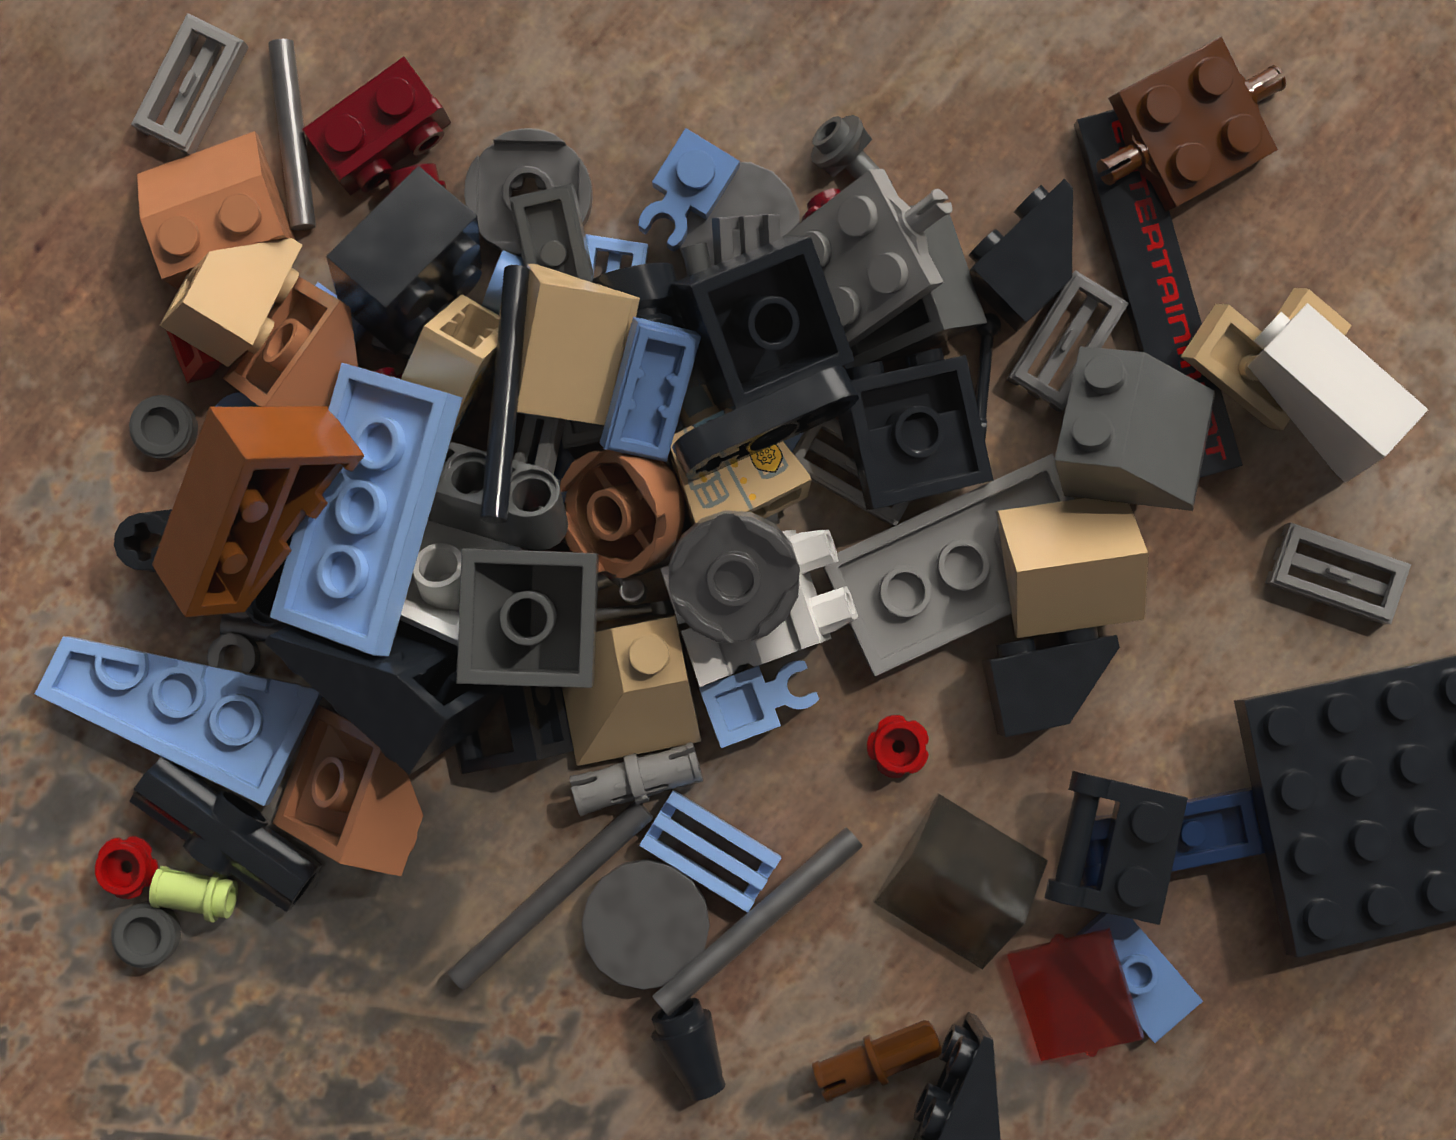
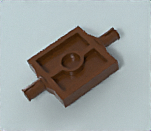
M1221 36L1112 95L1108 99L1122 125L1126 147L1104 159L1098 160L1096 164L1098 174L1120 163V167L1100 177L1101 180L1107 185H1112L1117 180L1138 169L1139 173L1152 184L1164 210L1168 211L1274 153L1278 149L1260 115L1258 102L1285 89V76L1265 87L1263 86V83L1283 72L1277 66L1271 65L1266 70L1246 80L1239 73Z

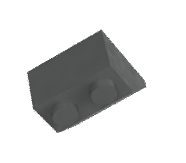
M950 214L945 215L925 230L929 255L944 283L851 347L850 349L855 361L846 364V369L878 361L886 362L943 343L987 323Z
M1080 346L1054 460L1063 495L1193 511L1215 400L1214 390L1145 352Z
M462 548L457 683L592 688L595 677L599 554Z

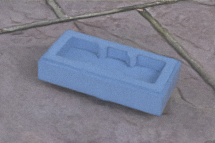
M633 317L600 444L604 449L667 462L701 338L696 331Z
M1101 912L1067 942L1154 1043L1203 1002L1131 918Z

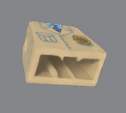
M462 294L423 327L401 378L404 381L463 397L453 433L471 415L494 372L500 316Z
M698 385L686 390L679 415L685 429L674 434L668 455L671 469L677 474L684 494L690 527L701 518L725 510L752 512L762 518H767L807 498L812 479L783 441L707 476L696 479H688L672 449L674 442L688 431L733 411V409L729 408L720 411L718 406L714 404L706 385Z

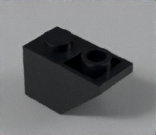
M1065 179L1050 193L1040 185L1016 208L1014 213L1021 220L1005 236L997 229H994L968 255L976 263L970 269L976 291L1016 332L1072 279L1073 187Z
M1097 627L1058 632L1059 645L1039 649L1035 647L1034 638L996 645L998 657L982 660L997 734L1008 737L1070 724L1120 648L1117 635L1098 636Z

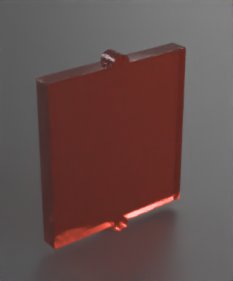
M1110 928L1065 938L1064 935L1058 933L1053 936L1050 942L1009 951L1007 954L1041 1061L1085 1052L1089 1057H1094L1101 1048L1143 1039L1144 1034Z

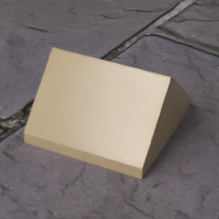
M527 264L530 272L517 412L605 425L632 319L637 315L640 298L547 267Z
M1082 498L996 511L1015 638L1145 619L1148 551L1130 504Z

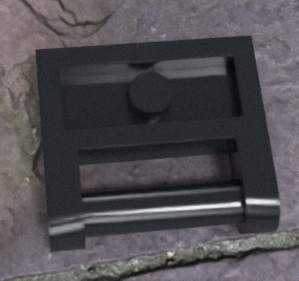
M1072 771L1068 790L1074 791V797L1055 879H1048L1044 898L1065 905L1083 907L1160 925L1188 797ZM1104 798L1114 800L1115 804L1096 888L1081 885L1099 799Z

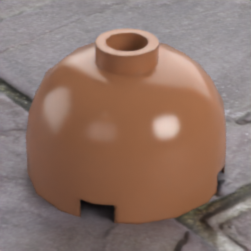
M600 449L589 452L572 462L561 480L560 491H567L565 503L569 525L565 539L573 553L599 554L598 573L607 571L616 575L614 578H627L638 574L667 558L684 532L688 514L684 494L677 474L664 461Z

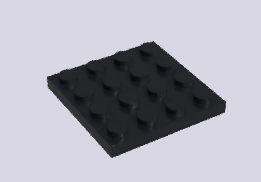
M1456 654L1234 700L1286 955L1297 958L1456 920Z

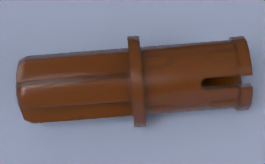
M923 1020L875 1040L870 1035L863 1037L864 1044L823 1061L813 1062L812 1068L819 1089L823 1087L822 1095L825 1101L829 1103L834 1101V1098L880 1081L882 1086L889 1084V1076L939 1057L942 1053L941 1043L933 1025L928 1020Z

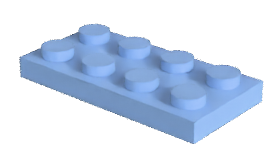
M341 363L328 410L339 420L365 456L353 471L346 470L344 467L341 469L322 494L328 504L316 519L306 515L294 531L290 543L292 551L285 561L270 614L271 618L372 655L389 656L463 397Z

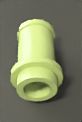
M160 866V869L156 870L152 878L149 902L155 908L164 907L203 914L205 921L214 923L219 917L228 919L233 913L237 901L238 884L237 881L230 880L227 876L217 872L212 876Z

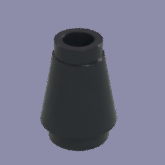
M689 998L670 1016L663 1009L657 1011L651 1019L655 1028L651 1037L683 1087L687 1090L690 1099L693 1101L704 1100L723 1090L726 1083L722 1076L723 1071L711 1012L703 1009L697 998Z

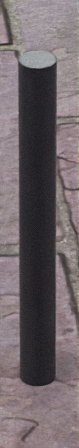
M508 265L504 267L480 516V520L493 524H503L508 519L530 272L527 267L521 265Z

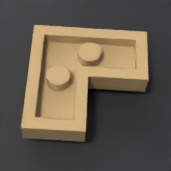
M1294 288L1277 313L1278 315L1282 312L1291 320L1308 303L1344 336L1352 326L1308 288ZM1215 304L1181 355V358L1268 428L1284 430L1290 421L1289 416L1248 367L1263 350L1254 342L1262 331L1229 304Z

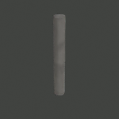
M275 39L268 42L290 229L308 230L315 228L316 223L305 133L302 130L304 124L294 42L290 39Z

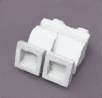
M829 529L798 534L796 530L782 531L792 542L800 566L799 593L787 619L770 634L752 641L748 639L726 643L716 642L693 631L692 628L681 631L699 687L742 671L747 664L756 667L832 639L830 632L839 630L858 618L851 593L847 586L817 596L809 572L839 562ZM669 566L660 568L678 623H686L683 620V618L676 612L674 603L671 598V591L668 586Z

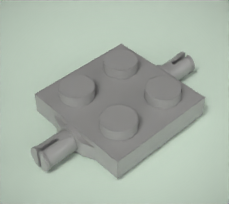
M871 169L783 236H811L850 348L944 283L929 255L925 235L927 228L952 212L951 202L943 203L949 198L940 189L932 190L928 196L913 207H910L898 197L884 169Z

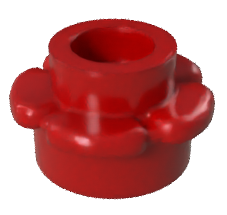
M901 715L887 716L879 721L877 731L869 734L866 745L869 758L877 762L878 771L891 778H901L904 773L914 774L921 770L929 756L926 750L929 737L925 728L916 720L906 721ZM897 740H901L904 743V750L899 753L895 752L892 748L893 743Z
M130 836L126 840L116 837L107 841L99 850L95 863V877L99 885L105 891L114 894L120 899H132L140 896L143 888L151 885L152 878L156 870L159 869L158 861L151 856L152 847L150 844L137 836ZM124 861H129L132 864L131 872L126 873L122 870V863Z

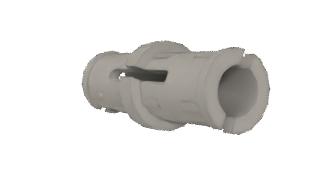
M693 742L638 758L636 753L624 756V762L597 771L570 776L571 789L580 816L635 800L637 805L650 802L649 796L676 787L703 782Z

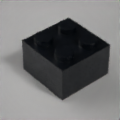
M416 167L326 256L337 298L350 307L352 318L395 355L409 341L412 344H416L423 327L437 315L439 309L453 297L456 299L461 294L464 296L468 295L482 275L480 270L482 268L478 216L421 167Z
M811 236L783 237L670 283L686 329L696 331L701 336L696 356L713 402L717 406L736 410L823 370L843 366L855 361Z

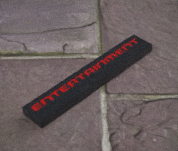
M1114 109L1077 119L1074 124L1075 132L1124 300L1129 303L1126 309L1139 352L1151 355L1214 390L1215 400L1200 478L1243 466L1221 389L1181 358V355L1201 327L1202 322L1169 210H1164L1152 184L1139 173L1138 169L1117 180L1112 185H1107L1101 180L1100 177L1120 167V163L1098 174L1096 167L1098 160L1104 159L1126 147L1124 144L1123 128Z

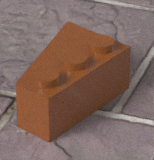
M328 406L209 407L152 564L185 617L245 612L292 551L286 541L305 516L316 519L328 503L322 494L341 469L344 467L346 470L353 471L365 455L339 420L328 410Z

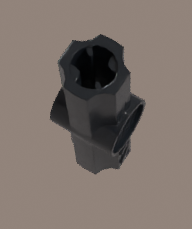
M162 756L146 771L134 788V793L129 800L130 803L185 841L183 844L185 850L198 862L221 875H234L250 886L256 893L267 898L276 907L281 908L285 912L291 910L306 892L322 866L318 861L267 826L268 819L250 803L230 792H218L197 775Z

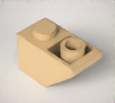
M292 238L209 251L184 278L160 326L227 367L246 350L256 354L266 342L274 327L275 322L267 317L273 303L281 304L298 279L299 272L293 269L292 265L302 244Z

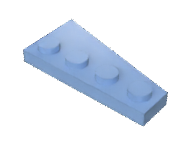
M67 636L62 637L35 692V695L262 806L271 803L323 697L313 687Z

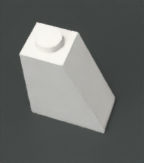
M1308 303L1291 320L1280 312L1254 340L1263 350L1248 365L1249 369L1334 473L1345 483L1383 459L1428 411L1422 403Z

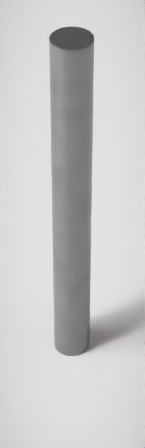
M634 801L448 971L454 983L464 991L644 828L653 819L650 812L642 804L637 805Z
M848 828L843 829L652 996L654 1000L670 1016L863 846Z

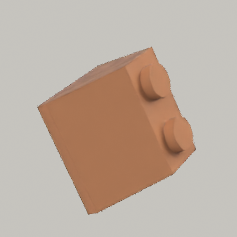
M255 131L137 174L141 224L161 279L179 290L186 275L209 251L288 238L296 240L293 230L290 229V221L259 136Z

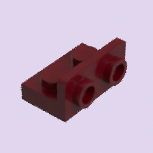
M403 56L302 130L332 170L339 183L349 195H352L359 189L362 192H368L387 180L386 175L393 172L391 166L410 152L414 155H420L430 150L443 138V129L450 125L451 121L440 102L431 94Z

